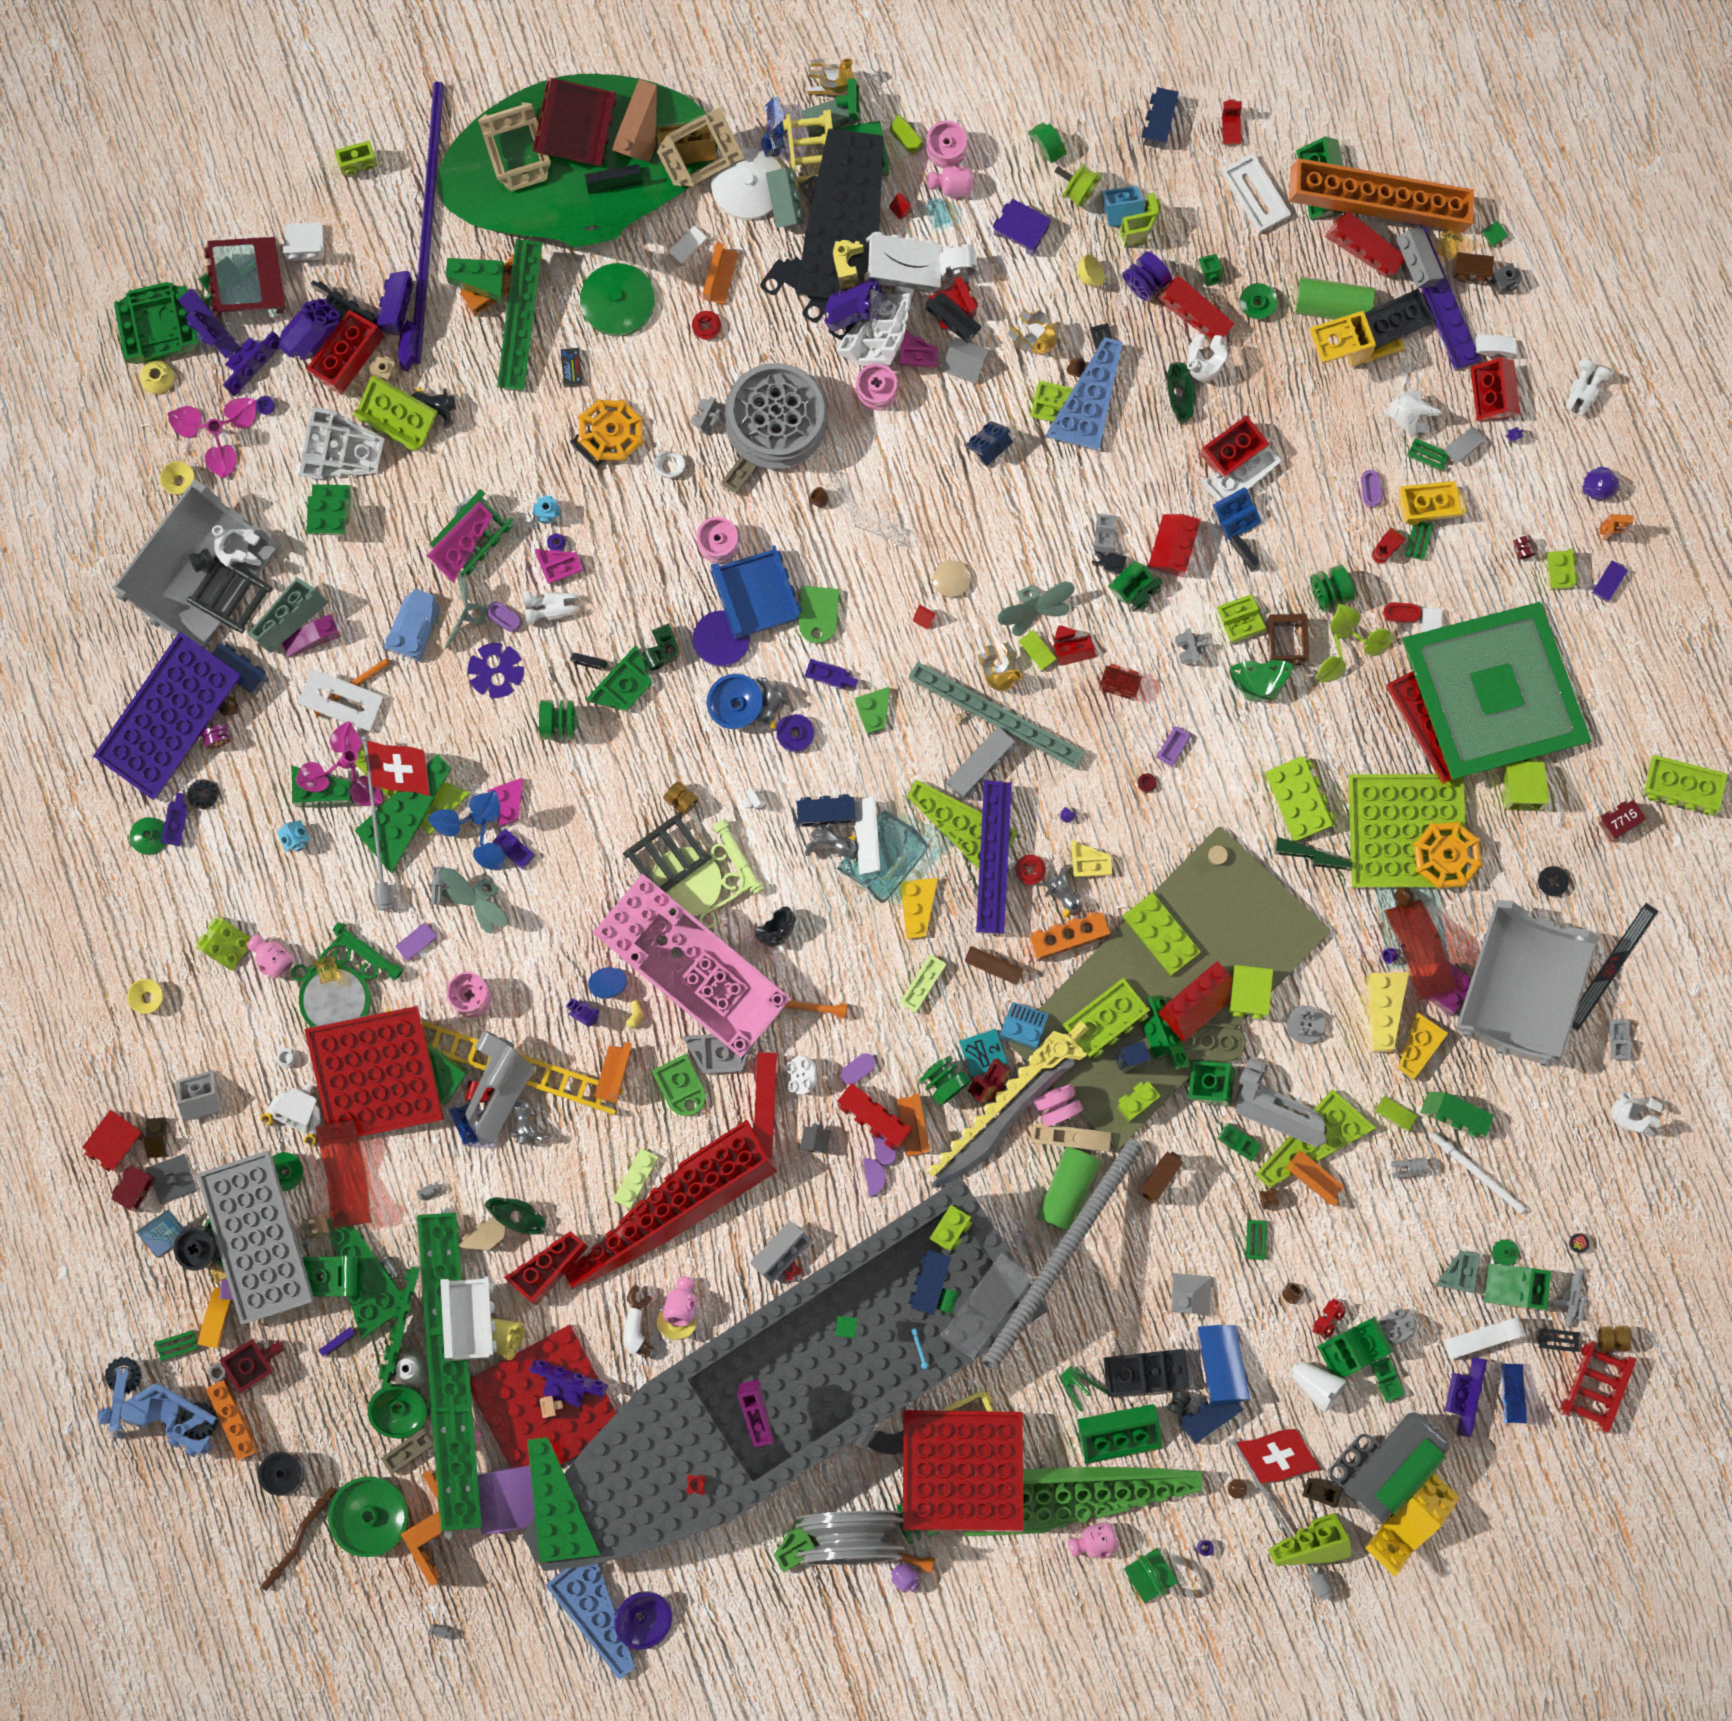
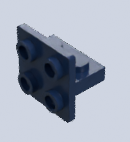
M991 421L985 424L977 435L972 436L965 446L973 451L981 463L987 467L1013 443V440L1008 435L1010 432L1009 428Z

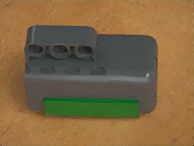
M1416 1412L1407 1413L1397 1421L1379 1443L1368 1434H1361L1355 1437L1328 1468V1477L1339 1488L1343 1489L1342 1492L1374 1522L1383 1525L1390 1516L1395 1517L1406 1503L1446 1460L1445 1454L1449 1450V1441L1436 1428L1433 1429V1426ZM1362 1437H1365L1369 1442L1366 1449L1361 1448L1359 1445V1440ZM1348 1452L1354 1453L1356 1457L1353 1463H1349L1346 1460ZM1335 1467H1339L1342 1470L1340 1478H1336L1333 1475Z

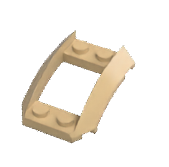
M522 102V105L488 116L484 114L478 120L497 180L503 183L507 189L513 191L547 180L551 164L547 154L538 153L540 161L505 172L493 135L529 124L533 140L535 141L538 122L532 103Z
M720 107L668 134L657 150L673 185L692 187L731 164L745 159L742 149ZM708 125L723 157L689 174L674 142Z

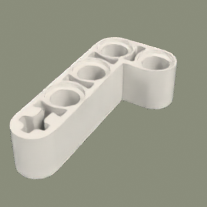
M1515 1317L1443 1340L1450 1360L1525 1336L1519 1317Z

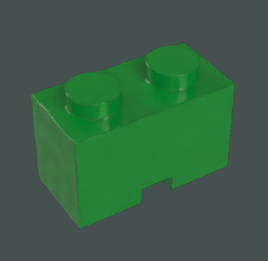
M1134 561L1108 585V588L1118 600L1128 604L1138 594L1139 590L1144 589L1155 578L1145 565Z

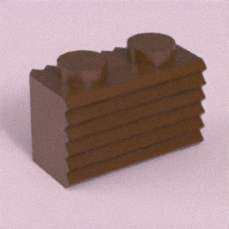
M1457 252L1454 258L1453 279H1457L1459 282L1471 280L1476 281L1477 284L1489 283L1493 276L1494 256Z

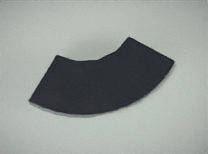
M879 1430L868 1447L884 1454L903 1453V1431L896 1434H886Z

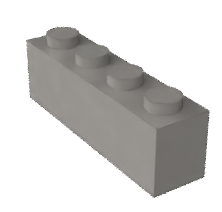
M997 727L946 781V785L962 800L966 796L970 798L976 791L975 787L979 783L982 785L984 780L988 779L989 775L987 774L992 769L995 771L1002 762L1000 760L1004 756L1008 757L1015 750L1013 747L1015 741L1000 727Z

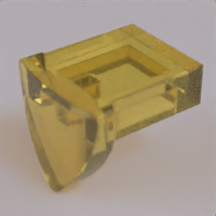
M1444 230L1441 233L1442 238L1437 254L1455 259L1459 244L1463 242L1464 238L1457 231Z
M335 956L312 961L313 967L316 966L321 984L340 980Z

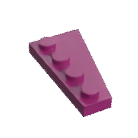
M478 502L426 555L453 583L460 569L466 563L465 561L470 552L473 551L479 537L482 536L493 517L481 502Z

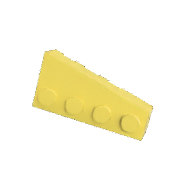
M1409 972L1370 973L1367 976L1371 1053H1388L1394 1050Z

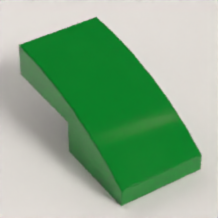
M1230 1123L1225 1125L1217 1137V1140L1250 1162H1252L1262 1147L1261 1144L1239 1131Z
M1387 1357L1372 1363L1371 1367L1385 1402L1389 1403L1404 1397L1405 1394L1397 1379V1373L1390 1358Z

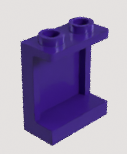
M1012 198L1010 203L1004 205L1001 218H997L993 224L994 235L997 237L999 234L1025 248L1026 253L1033 256L1050 227L1051 219Z

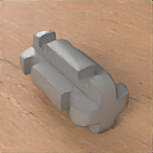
M434 1182V1185L429 1184L422 1187V1190L418 1189L417 1195L419 1199L424 1200V1197L429 1198L435 1195L436 1192L440 1193V1185L438 1182Z
M385 1256L380 1260V1263L383 1264V1268L388 1275H391L390 1278L395 1279L400 1275V1271H397L393 1261L389 1260L390 1257Z
M432 1624L429 1634L451 1640L454 1630H448V1628L439 1625L436 1627L435 1624Z

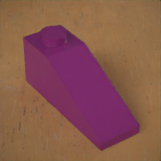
M329 614L298 629L282 644L287 657H291L341 637L333 616Z
M759 1379L740 1383L737 1395L754 1448L773 1444L765 1397Z

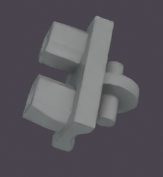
M711 396L709 400L701 399L698 406L703 411L701 416L694 414L690 420L692 425L698 428L702 434L707 435L711 427L714 428L716 423L722 424L724 421L720 416L722 410H720L721 405L716 401V398Z
M1191 628L1185 629L1184 633L1175 636V642L1177 647L1187 645L1188 651L1179 654L1181 664L1191 663L1192 666H1195L1199 662L1197 649L1199 655L1205 654L1203 648L1207 647L1208 643L1207 641H1201L1200 636H1195V643Z

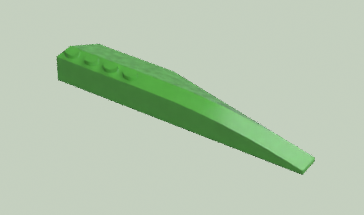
M1142 1467L1023 1469V1532L964 1531V1535L986 1536L1046 1533L1050 1529L1057 1527L1061 1529L1075 1522L1083 1523L1087 1522V1519L1102 1518L1128 1511L1131 1507L1147 1506V1503L1162 1502L1169 1497L1192 1494L1202 1491V1471ZM1048 1483L1054 1484V1494L1052 1497L1050 1491L1053 1488ZM1034 1487V1494L1031 1496L1030 1491ZM1035 1511L1036 1517L1033 1519L1031 1512L1034 1513Z

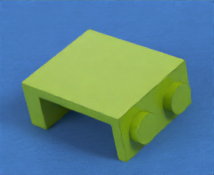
M1234 965L1232 969L1231 1005L1228 1013L1233 1014V1017L1244 1018L1245 1015L1252 1016V1019L1264 1020V1017L1267 1018L1269 1016L1273 969Z

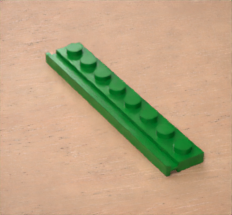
M517 238L515 240L497 388L524 391L543 242Z

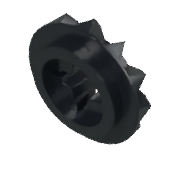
M196 780L187 791L188 801L197 809H208L217 801V787L209 780ZM206 789L205 793L209 798H198L199 794L196 790L203 791Z
M1549 866L1543 869L1537 880L1539 889L1545 895L1551 897L1560 896L1567 890L1569 885L1568 875L1557 866ZM1557 875V885L1554 884L1549 888L1550 881L1548 878L1552 879Z

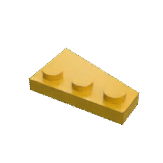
M938 878L900 882L906 940L926 937Z
M1416 1011L1398 1070L1412 1080H1415L1448 1036V1033Z

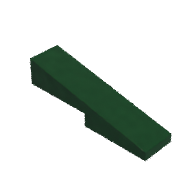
M1278 836L1275 839L1274 855L1312 859V867L1347 871L1352 868V862Z

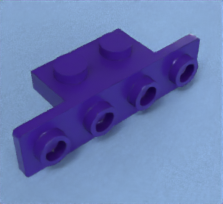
M190 289L178 299L189 313L185 316L188 319V325L193 330L196 329L200 334L199 338L204 344L209 346L215 345L225 358L230 357L240 348L239 344L194 289Z
M271 331L260 344L249 337L225 363L227 368L234 372L223 384L232 396L235 397L279 349L280 337L274 331Z
M1472 1358L1469 1376L1452 1373L1445 1411L1460 1415L1457 1435L1472 1436L1483 1378L1486 1372L1487 1360Z
M535 1359L529 1369V1372L547 1378L543 1395L552 1396L554 1399L562 1400V1402L577 1407L581 1406L585 1391L604 1397L608 1389V1385L600 1380H593L585 1377L583 1374L570 1372L563 1367L550 1365L543 1360Z

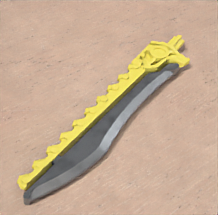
M1079 1021L1068 1035L1053 1031L1035 1050L1033 1055H1030L1028 1060L1030 1065L1018 1069L1019 1077L1007 1081L1006 1086L1008 1090L996 1093L995 1098L997 1102L985 1104V1115L975 1116L973 1119L974 1127L963 1129L961 1133L963 1139L951 1142L950 1147L952 1151L940 1154L939 1159L941 1163L929 1166V1174L933 1177L953 1157L956 1158L932 1183L933 1188L964 1175L995 1152L1004 1136L1034 1100L1074 1065L1075 1059L1081 1060L1087 1055L1076 1043L1089 1029L1084 1023ZM1067 1058L1055 1070L1044 1071L963 1153L960 1152L1042 1068H1053L1061 1060Z

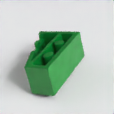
M447 258L446 278L449 284L469 292L478 293L482 297H488L503 304L505 265L503 261Z
M291 765L292 803L295 807L353 804L350 794L352 787L350 781L327 775L329 785L325 790L309 792L296 783L295 779L300 768Z

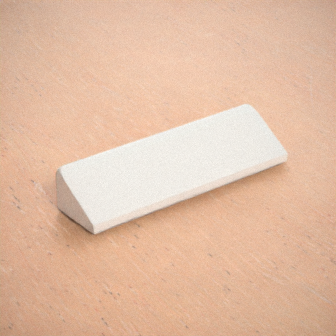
M875 797L857 800L854 803L860 875L872 876L880 871Z

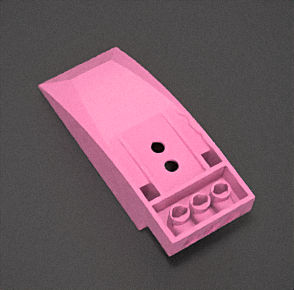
M644 874L640 875L593 931L595 936L621 956L625 962L740 1058H742L791 999ZM675 909L676 914L670 915L669 911ZM661 934L668 938V942L664 946L658 945L656 941L657 937ZM674 947L682 949L683 954L680 958L672 956L671 951ZM633 954L638 955L637 960L632 959Z

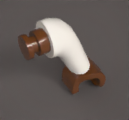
M635 1285L629 1289L627 1294V1302L631 1308L628 1310L625 1322L623 1342L630 1354H642L643 1358L646 1359L652 1352L653 1347L651 1345L647 1346L648 1343L644 1341L645 1337L641 1334V1308L647 1306L651 1302L652 1297L646 1296L644 1301L639 1303L636 1300V1293L640 1290L639 1286Z

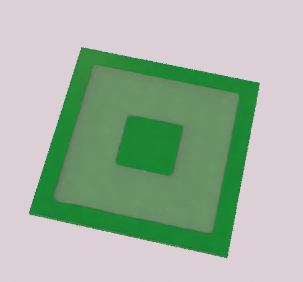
M1541 601L1402 638L1452 780L1592 742Z

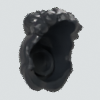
M784 906L776 910L771 920L766 921L762 926L756 927V938L760 943H765L768 947L781 946L785 939L790 937L797 920L791 908Z

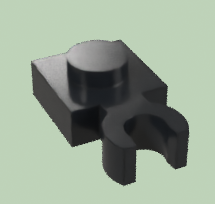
M1095 551L1094 555L1099 556L1100 561L1092 560L1093 566L1104 565L1103 571L1120 575L1123 572L1127 556L1113 552L1108 553V556H1104L1102 552Z

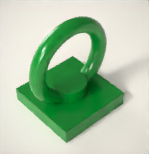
M1158 1548L1145 1555H1139L1136 1561L1123 1568L1143 1603L1157 1595L1162 1598L1166 1597V1590L1178 1583Z

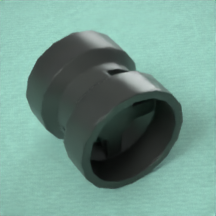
M207 548L201 550L198 554L193 553L189 555L195 572L202 571L204 567L210 568L214 566Z
M1174 1390L1172 1401L1168 1403L1166 1409L1184 1417L1186 1413L1185 1408L1190 1404L1192 1398Z

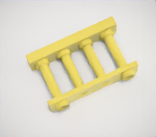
M823 110V115H820L818 118L790 120V114H786V119H783L784 131H788L793 171L796 173V165L821 163L822 155L795 158L794 147L815 144L825 145L828 129H833L831 110ZM821 125L825 129V134H822V136L800 139L792 138L791 128ZM814 175L797 177V189L798 184L804 182L805 180L809 179Z

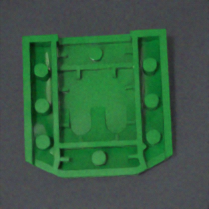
M164 282L130 290L119 302L117 300L114 302L126 363H145L192 352L199 347L197 331L188 325V319L185 317L189 313L178 301L188 291L187 286L183 285L181 287L170 282Z

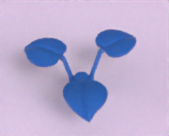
M496 790L472 797L469 805L473 813L470 812L461 821H459V815L456 812L448 809L438 810L429 815L428 820L434 829L447 837L457 835L460 831L459 825H462L470 818H472L473 823L481 824L479 842L481 847L474 848V859L480 866L486 869H503L505 856L501 847L494 843H486L485 845L483 843L487 822L497 820L500 815V801Z

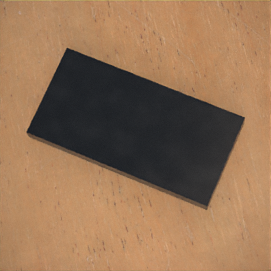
M1418 288L1364 313L1376 344L1374 350L1435 322Z

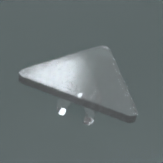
M873 289L870 291V329H874L880 315L888 316L891 314V311L885 310V306L891 305V302L888 301L889 297Z

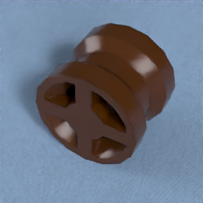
M1274 1187L1268 1191H1258L1263 1210L1268 1209L1269 1206H1279L1278 1196Z

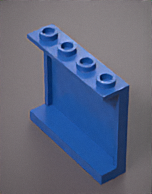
M775 545L772 546L770 551L721 566L718 563L710 566V573L734 640L799 620L800 613L802 612L799 602L795 601L794 587L789 585L788 570L786 567L783 568L781 551H777Z

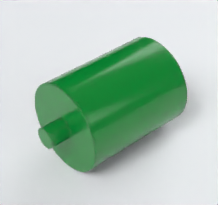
M942 1288L936 1308L942 1311L941 1315L945 1316L946 1313L953 1314L958 1292Z

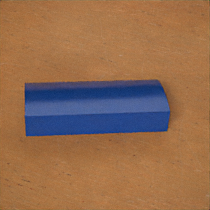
M1236 1325L1198 1327L1197 1335L1211 1407L1250 1401Z

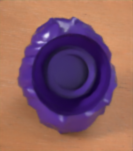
M1597 467L1588 472L1584 478L1583 493L1593 500H1608L1614 497L1619 490V480L1609 468Z

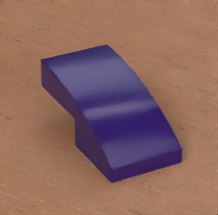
M504 829L492 842L500 846L504 854L522 870L535 857L507 829Z

